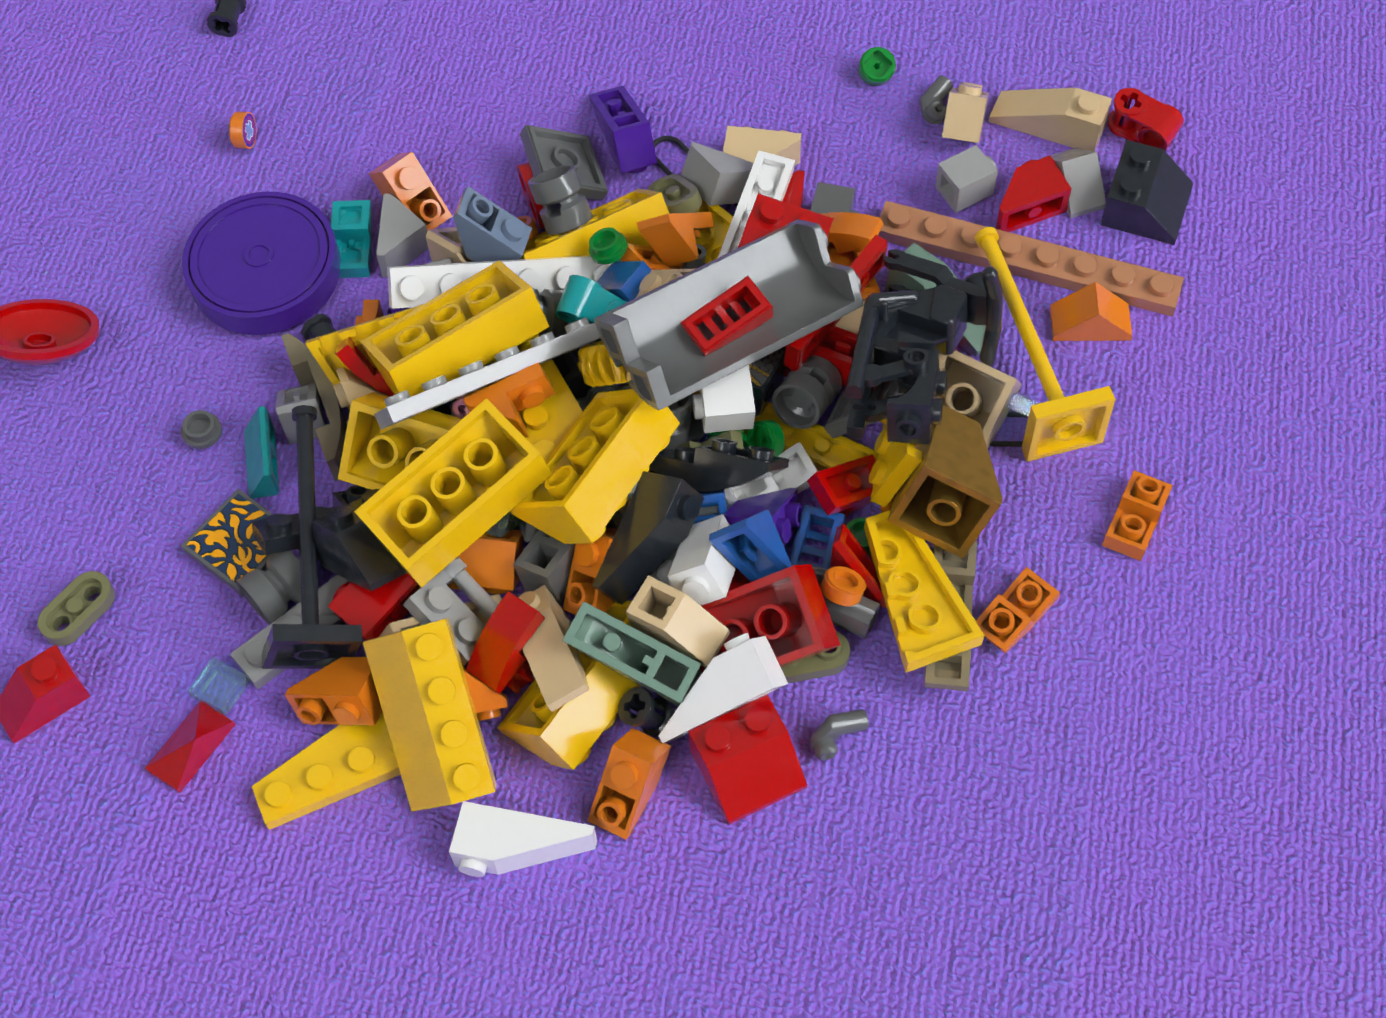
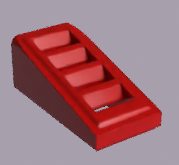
M747 276L681 321L680 324L703 355L707 356L773 317V306L750 277ZM745 300L752 311L746 313L739 304L740 302ZM732 308L740 319L734 322L725 310ZM718 315L727 328L721 331L711 318ZM703 322L714 335L710 340H707L697 327Z

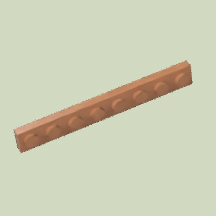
M890 201L885 202L880 215L884 225L878 236L889 243L909 247L915 243L931 254L985 268L991 267L983 248L978 247L974 239L975 234L987 226ZM996 229L999 235L997 243L1011 275L1072 291H1078L1097 282L1130 306L1172 317L1174 315L1184 277Z

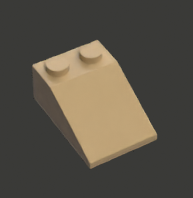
M956 350L951 355L939 353L940 371L947 372L946 396L938 397V399H943V405L979 422L988 449L1003 424L1022 384L1016 378Z

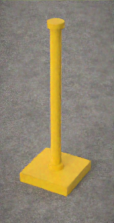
M986 227L979 230L974 236L975 242L978 247L983 248L990 266L994 267L998 272L1003 297L1048 399L1047 402L1031 405L1021 448L1026 461L1029 462L1103 443L1116 400L1110 386L1067 397L1064 396L997 243L999 235L994 227Z

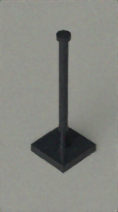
M300 405L292 409V420L296 422L302 624L272 625L262 650V669H322L341 657H354L362 643V625L319 624L317 546L311 523L316 520L313 421L317 419V409L309 405Z

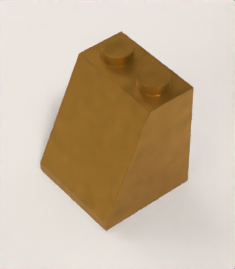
M943 405L941 425L933 424L930 445L919 444L915 446L916 449L922 451V461L896 493L888 522L963 558L998 510L1003 498L980 423Z

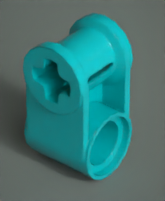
M570 275L555 314L569 324L586 317L589 324L595 322L594 318L627 303V301L602 288L600 284L587 277Z

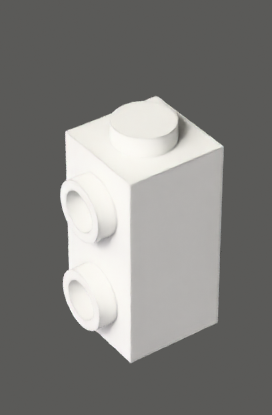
M723 514L692 525L689 535L679 545L667 576L671 587L686 593L700 606L727 596L736 569L709 541V534L729 525Z

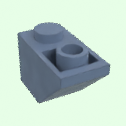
M469 186L464 189L453 216L466 257L473 262L518 260L523 256L532 228Z

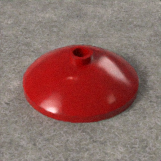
M32 299L0 306L1 359L24 365L54 364L85 351L99 336L100 328L97 316L90 309L73 302L55 299Z

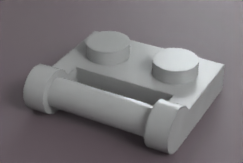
M457 557L443 571L410 596L403 606L421 625L449 617L462 666L464 667L469 662L485 625L447 585L453 581L488 619L498 604L465 570L468 566L460 557Z

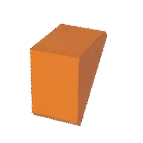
M1097 282L1050 304L1052 341H1131L1132 339L1129 304Z

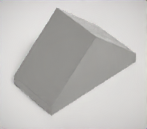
M692 141L681 176L697 187L701 198L709 206L739 203L741 193H743L754 163Z
M1074 148L1051 155L1072 188L1067 207L1070 219L1104 209L1106 199L1097 152Z
M391 193L383 194L376 253L383 278H388L387 267L406 266L428 249L426 224Z
M315 382L277 392L275 408L289 445L297 443L296 422L292 420V409L294 407L309 405L317 409V419L313 421L314 438H318L315 429L326 425L320 395Z

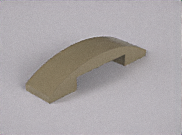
M289 333L281 335L300 386L313 382L317 386L330 424L319 427L315 431L334 480L337 481L339 480L338 474L347 430L343 408L339 404L332 383L308 347Z
M977 541L973 543L963 558L934 545L933 554L972 615ZM971 649L926 665L924 687L968 692Z

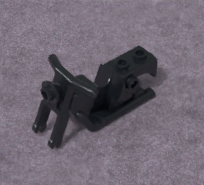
M893 249L888 251V257L883 256V264L886 268L934 282L936 287L915 291L895 284L888 286L889 292L874 293L865 300L845 389V398H853L852 409H850L846 427L847 436L852 440L862 439L866 422H877L887 415L888 442L930 445L933 424L941 425L943 399H938V397H945L947 390V372L940 371L939 353L943 355L954 353L967 329V322L974 325H986L979 358L981 363L992 366L996 360L1002 331L1003 290L998 272L994 267H986L982 272L973 273L963 281L954 278L953 273L946 265L905 253L902 250ZM890 380L898 382V393H905L882 400H871L873 387Z

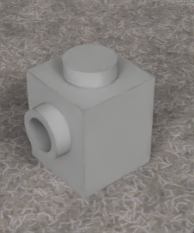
M975 145L938 163L935 188L957 213L994 194L996 177L998 175L996 164L991 157L985 156L979 147Z

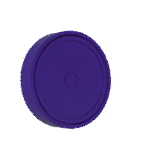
M256 192L236 197L219 205L196 225L184 248L182 270L195 303L210 321L232 332L262 335L292 328L309 319L326 304L340 278L341 254L329 221L312 203L288 193Z

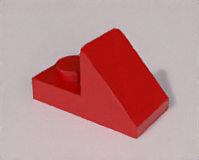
M873 454L815 472L807 480L827 516L841 513L848 517L871 503L873 484L869 483V476L876 462Z

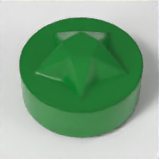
M872 47L865 51L858 64L860 77L864 82L872 86L886 84L892 78L896 69L894 56L889 50L882 47Z
M773 420L755 421L753 429H748L746 435L748 450L750 446H761L774 449V456L782 454L785 446V437L782 428L777 422Z

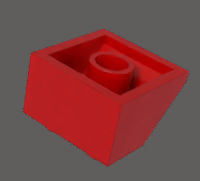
M768 694L688 731L690 752L728 825L807 788V782L788 730Z

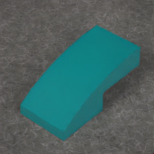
M333 201L330 225L341 254L340 278L370 277L372 259L371 201Z

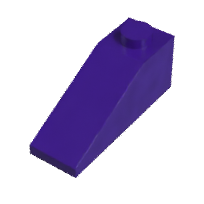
M619 86L589 94L591 105L612 158L621 173H639L646 170L648 166L657 164L650 123L625 87Z

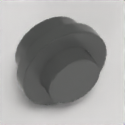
M204 410L189 413L183 420L181 435L184 442L195 449H205L214 445L222 434V426L219 419L214 414Z

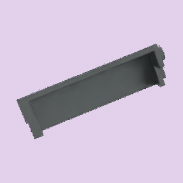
M797 219L594 318V321L616 367L618 368L623 365L630 373L632 379L629 381L630 387L648 405L659 411L864 306L860 293L861 282L853 268L830 261L827 250L828 238L821 226L817 223ZM749 276L773 306V317L758 328L704 356L681 327L680 322ZM745 300L739 303L746 313L752 311ZM732 308L725 310L734 322L740 319ZM718 315L711 318L721 331L727 328ZM704 322L697 326L707 340L714 337Z

